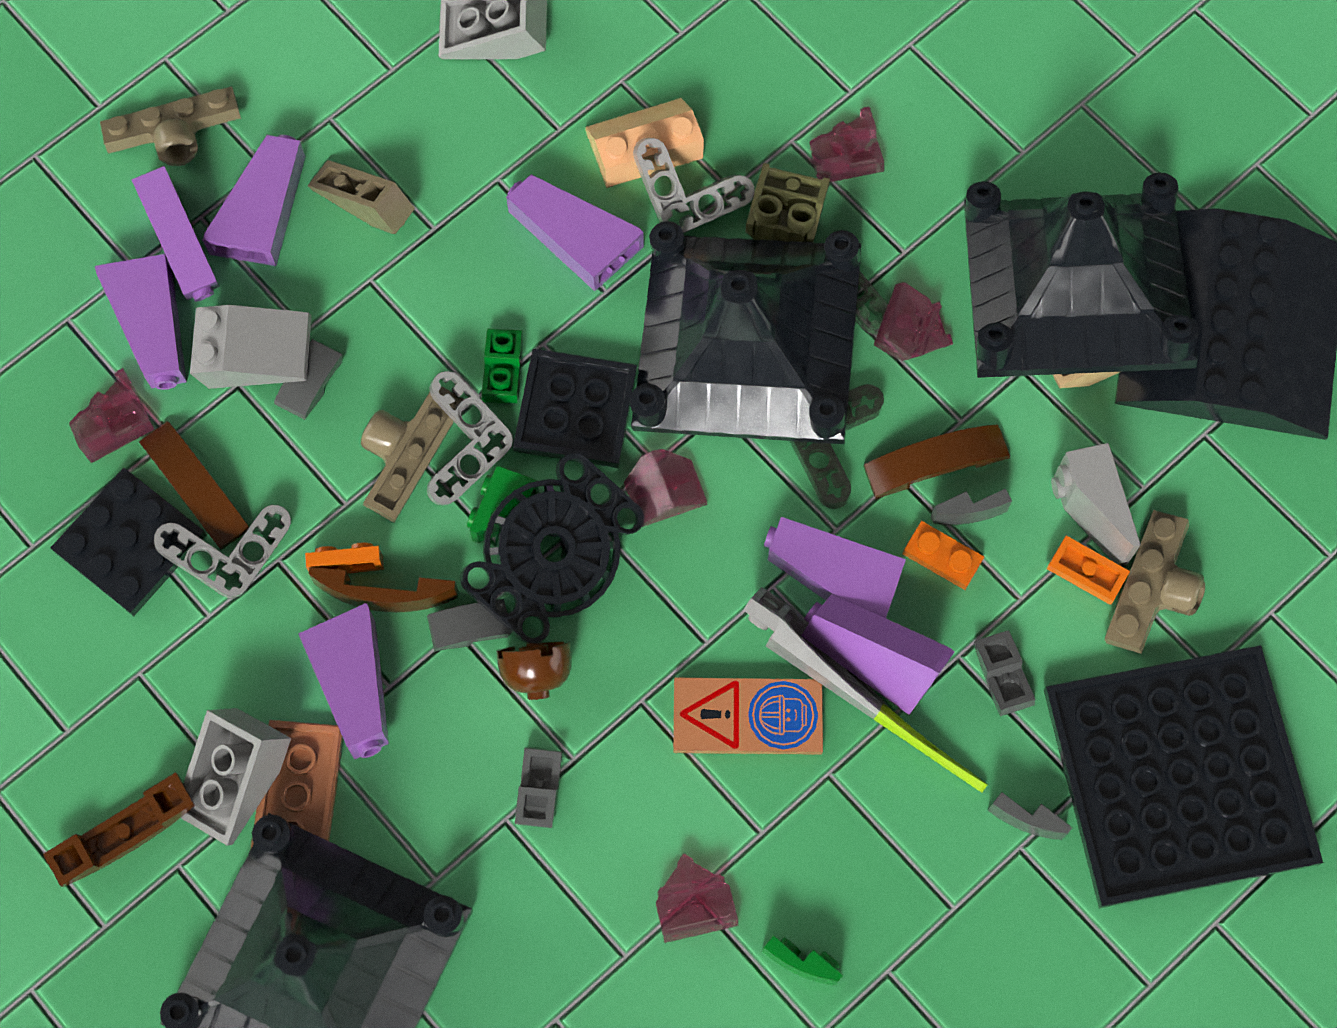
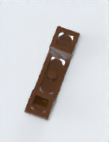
M169 421L139 441L220 550L247 532L249 529L247 523Z
M985 425L946 433L908 445L864 464V470L874 497L877 499L907 490L910 484L973 465L976 468L1009 459L1010 454L999 425Z
M309 567L308 573L313 583L330 596L356 607L367 603L370 610L381 612H412L434 608L458 598L459 592L456 582L452 580L419 577L417 591L350 585L351 580L346 570Z
M175 772L144 791L143 798L83 835L74 834L45 852L43 855L61 887L67 886L115 862L160 834L195 806V803L178 773Z

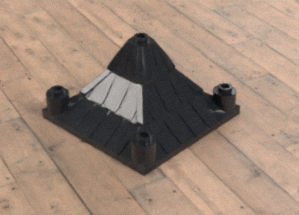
M1153 173L1144 180L1142 193L1130 195H1101L1096 192L1083 191L1066 197L1014 199L1007 201L1001 200L1000 189L991 182L981 181L969 187L966 200H964V215L977 378L1196 368L1198 361L1196 344L1199 326L1191 318L1175 208L1179 185L1173 176L1167 173Z
M664 221L655 225L649 235L652 259L637 387L630 396L632 430L845 444L862 244L859 243L857 237L850 231L839 230L831 233L826 238L825 243L742 238L728 239L723 237L685 236L681 227L671 221Z
M268 813V815L260 818L252 830L254 844L203 941L185 980L182 982L178 992L167 997L162 1003L160 1024L166 1028H417L473 909L457 902L452 897L437 893L297 827L280 816Z

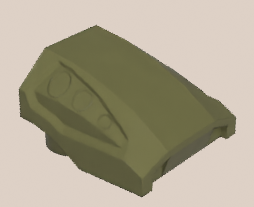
M763 163L745 232L754 240L814 243L830 179L823 177V180L779 170L771 168L770 164Z

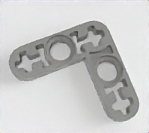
M650 137L642 138L634 147V160L659 222L668 221L672 217L673 209L676 212L682 213L691 208V211L696 216L695 220H693L692 215H686L679 219V226L683 233L745 206L754 197L755 189L752 181L746 176L736 174L727 176L685 195L667 148L662 141ZM646 145L658 149V153L654 155V160L657 166L664 164L666 169L648 174V170H653L654 166L651 160L643 159L642 154L647 152ZM660 176H667L672 183L670 192L664 196L658 195L654 188L655 181ZM734 182L744 185L745 189L741 191L742 198L739 199L737 196L726 197L724 201L727 205L724 206L723 198L717 189L720 188L721 193L726 194L734 189ZM710 194L715 199V208L712 212L703 214L698 207L699 199L703 195ZM689 201H690V208L686 205V203L689 202Z
M450 371L441 372L434 377L430 383V395L470 438L471 442L428 482V497L432 502L441 506L449 505L456 501L509 451L513 442L509 429L460 376ZM439 380L445 383L451 380L455 384L452 388L453 393L458 398L464 393L468 398L460 402L455 410H453L450 404L456 400L448 393L444 396L440 395L438 392L441 389ZM470 404L475 405L481 414L479 422L472 425L467 424L461 415L463 407ZM489 432L492 435L500 433L503 436L500 441L503 448L500 449L496 446L485 455L491 458L487 462L483 453L474 448V445L478 443L479 448L482 449L491 440L488 436ZM473 455L477 458L479 470L476 474L468 475L461 470L460 461L463 456ZM452 467L456 476L465 481L466 484L462 487L460 482L457 481L449 489L452 494L450 498L446 495L438 497L435 493L438 490L436 482L438 480L441 483L447 482L453 476V474L448 472V469Z
M279 505L265 507L229 557L176 523L161 525L154 535V545L163 557L222 596L237 598L246 592L286 535L291 524V518L284 507ZM275 514H279L281 516L280 524L284 527L282 529L275 527L268 535V539L274 540L272 545L264 537L253 534L255 529H258L261 534L263 533L268 524V521L264 518L266 515L273 517ZM174 531L179 534L177 541L186 547L190 540L195 545L187 551L185 560H181L178 556L182 554V550L173 545L169 549L163 547L164 539L161 537L162 534L171 535ZM249 542L259 543L264 550L263 557L258 561L247 560L243 555L244 545ZM195 552H208L212 557L211 567L204 571L195 569L191 564V557ZM219 561L226 564L221 568L222 572L228 576L233 575L234 572L240 575L238 580L242 584L240 588L234 586L230 590L224 587L226 580L218 574L215 581L208 578L215 572Z

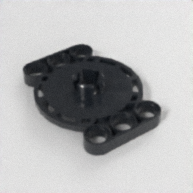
M579 453L567 454L559 460L556 465L558 480L546 479L530 482L512 491L498 504L489 518L484 533V562L477 561L468 564L463 568L460 575L463 589L524 643H539L547 637L550 631L548 617L557 618L576 614L590 607L603 596L614 580L619 565V535L636 533L644 524V513L640 506L590 460ZM568 460H576L582 465L583 473L578 480H571L565 475L564 465ZM596 484L604 485L609 491V499L603 505L595 503L591 498V489ZM544 486L543 493H537L528 498L522 494V492L528 489ZM553 486H559L561 492L555 491ZM514 498L517 505L508 512L505 518L500 517L499 514L505 505ZM624 508L633 511L636 517V522L630 529L621 527L617 520L618 513ZM494 524L500 526L496 537V547L490 548L491 533ZM608 533H611L612 541H609ZM545 536H558L561 538L562 552L560 557L562 559L559 561H548L542 555L540 546ZM610 549H613L612 564L608 572L606 567L609 561ZM492 555H496L498 564L492 563ZM476 567L483 569L488 577L486 585L481 589L473 588L468 582L470 570ZM600 579L605 580L600 589L590 598L588 592L598 584ZM501 592H507L514 598L515 605L509 613H502L496 608L495 599ZM577 599H580L582 604L572 609L561 611L563 603L573 602ZM545 604L551 605V612L546 611ZM531 616L539 619L542 625L540 634L535 638L526 636L522 628L525 619Z

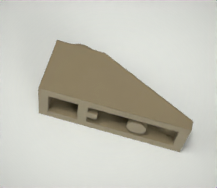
M330 160L326 161L308 184L311 190L370 226L394 235L405 224L415 209L395 182Z

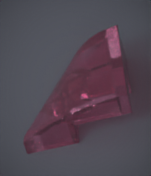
M870 106L862 108L860 110V117L849 124L841 121L829 133L821 134L809 142L817 179L823 180L824 177L829 178L830 182L884 172V160L878 144L876 126Z
M123 368L114 374L117 381L104 395L98 391L90 400L88 407L80 411L69 422L78 447L91 463L154 430L153 424Z

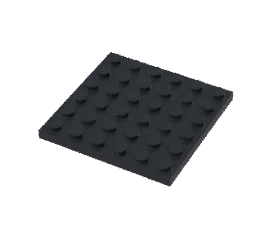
M1261 645L1066 682L1044 688L1099 909L1317 866L1323 863Z

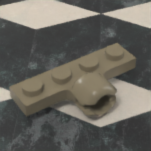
M231 86L160 106L149 107L130 114L116 116L100 121L108 154L147 143H154L160 161L171 166H182L189 163L198 151L195 137L198 130L240 119L241 116L236 96Z
M442 386L438 391L440 395L444 396L448 393L456 400L450 404L453 410H455L460 402L465 400L461 397L458 398L453 392ZM430 392L410 422L402 421L384 410H379L372 416L362 434V447L382 458L386 464L363 502V506L393 523L397 520L454 423L433 400Z
M1153 510L1106 633V644L1142 654L1155 616L1160 610L1167 609L1188 616L1195 614L1198 610L1205 592L1204 576L1201 573L1180 568L1175 564L1189 528L1188 519Z

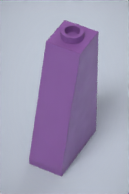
M266 135L204 233L203 242L209 255L277 266L306 157L300 140H296L289 135H279L278 137Z
M165 166L131 179L187 300L194 298L195 302L212 296L214 294L213 289L219 287V284Z
M530 175L523 182H516L506 196L508 212L594 291L601 287L644 247V233L640 228L533 175Z
M162 254L96 265V274L150 387L167 390L176 387L177 384L186 383L173 270L166 255Z
M784 517L780 518L777 528L770 526L764 543V547L769 548L768 561L824 600H827L833 594L886 618L906 559Z
M833 594L829 596L823 605L816 602L804 618L809 624L801 635L908 715H910L955 652L939 642Z
M367 603L298 633L345 744L354 760L359 757H371L380 752L383 746L389 744L376 622Z

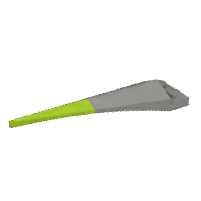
M763 587L753 595L743 611L749 614L748 619L755 626L762 630L770 628L774 631L765 645L767 648L981 793L985 790L988 784L928 741L885 705L850 671L803 638L801 635L806 629L807 624L790 605Z

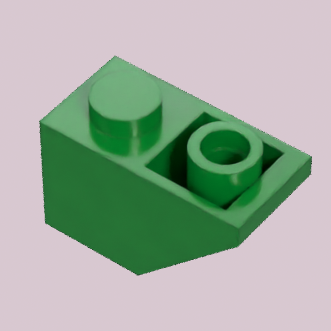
M496 466L493 475H487L483 482L480 494L484 497L479 508L473 507L467 521L472 541L477 543L484 541V533L489 518L505 497L512 491L537 480ZM539 488L528 489L522 492V494L526 498L539 493ZM514 498L505 505L499 514L500 517L505 518L508 512L517 505ZM494 524L491 538L497 536L500 526Z

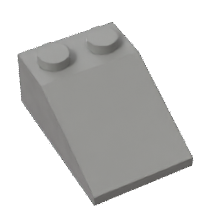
M441 0L439 57L441 59H519L546 51L547 0Z
M237 305L198 307L195 313L190 374L209 389L307 381L312 315L309 312Z
M1109 443L1066 452L1054 474V478L1051 479L1054 496L1056 499L1061 498L1064 510L1113 562L1125 567L1141 544Z
M238 708L207 710L183 783L195 806L181 818L225 845H233L279 775L291 738Z

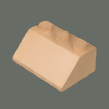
M682 98L585 127L606 188L641 178L634 160L633 151L636 143L642 138L650 137L662 141L667 148L674 167L703 159L704 138L693 110ZM646 145L647 152L642 154L643 159L651 160L654 166L653 170H648V174L666 169L664 164L662 166L656 165L654 155L658 153V149Z

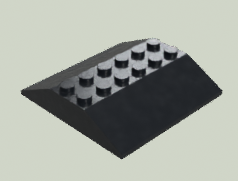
M1219 208L1176 210L1191 318L1199 326L1196 344L1197 366L1192 369L1120 372L1118 374L1115 404L1326 440L1329 434L1337 350V242L1286 219Z

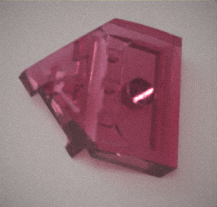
M905 282L895 285L873 344L874 346L901 361H905L952 345L953 341L950 334H945L939 315L942 307L940 302L931 304L928 297Z
M683 853L677 862L676 869L664 887H661L657 892L658 899L655 903L664 943L739 926L730 886L725 883L724 876L720 874L715 875L696 864L694 859Z

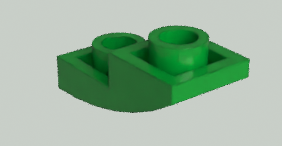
M487 329L484 351L485 367L481 393L483 402L518 403L522 330Z
M775 936L763 947L762 952L773 961L809 980L836 985L843 976L837 971L841 967L840 964L825 951L819 955L816 951L812 950L806 959L802 961L798 957L801 951L790 940L783 937L780 941Z

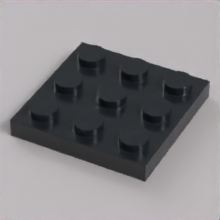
M532 349L513 451L561 459L567 454L579 453L595 465L619 468L630 411V396L634 390L637 365Z
M123 468L50 549L134 617L179 567L156 550L154 535L157 529L166 523H176L202 540L205 538L206 533L127 469ZM173 531L171 535L162 534L161 537L164 539L163 547L169 549L173 545L182 550V554L178 556L181 560H185L187 551L195 545L190 540L186 547L177 541L179 535L177 532Z

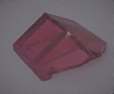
M664 449L654 450L642 455L624 481L628 496L643 510L644 524L642 527L707 505L706 497L691 459Z

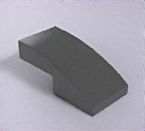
M311 339L309 343L307 381L283 383L274 400V404L305 420L323 397L325 384L341 365L342 354Z
M1003 489L973 504L966 491L934 506L930 518L934 524L961 525L980 522L1006 513L1012 499L1006 489Z
M504 599L495 600L498 611L507 613ZM479 603L453 607L431 613L427 616L434 651L469 647L473 642L508 638L512 633Z
M1009 630L975 640L974 646L980 666L999 716L1035 706L1034 694L1022 670V658Z
M524 748L515 824L553 828L562 751Z
M1003 792L988 809L990 813L1009 825L1040 837L1062 840L1072 829L1070 825L1041 804L1031 815Z

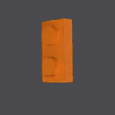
M923 521L920 522L902 553L904 556L963 590H966L984 559L983 555Z
M1067 535L1047 567V570L1109 605L1113 603L1130 573L1126 568Z
M356 543L350 549L340 550L332 546H323L316 548L315 552L305 553L308 571L309 567L346 570L347 574L384 570L381 550L379 546H373L371 543Z

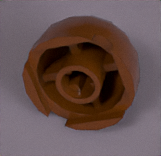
M554 641L526 644V646L520 647L519 651H516L515 646L496 650L498 668L505 684L515 692L527 693L528 700L549 698V690L560 687L568 679L571 671L572 654L570 642Z

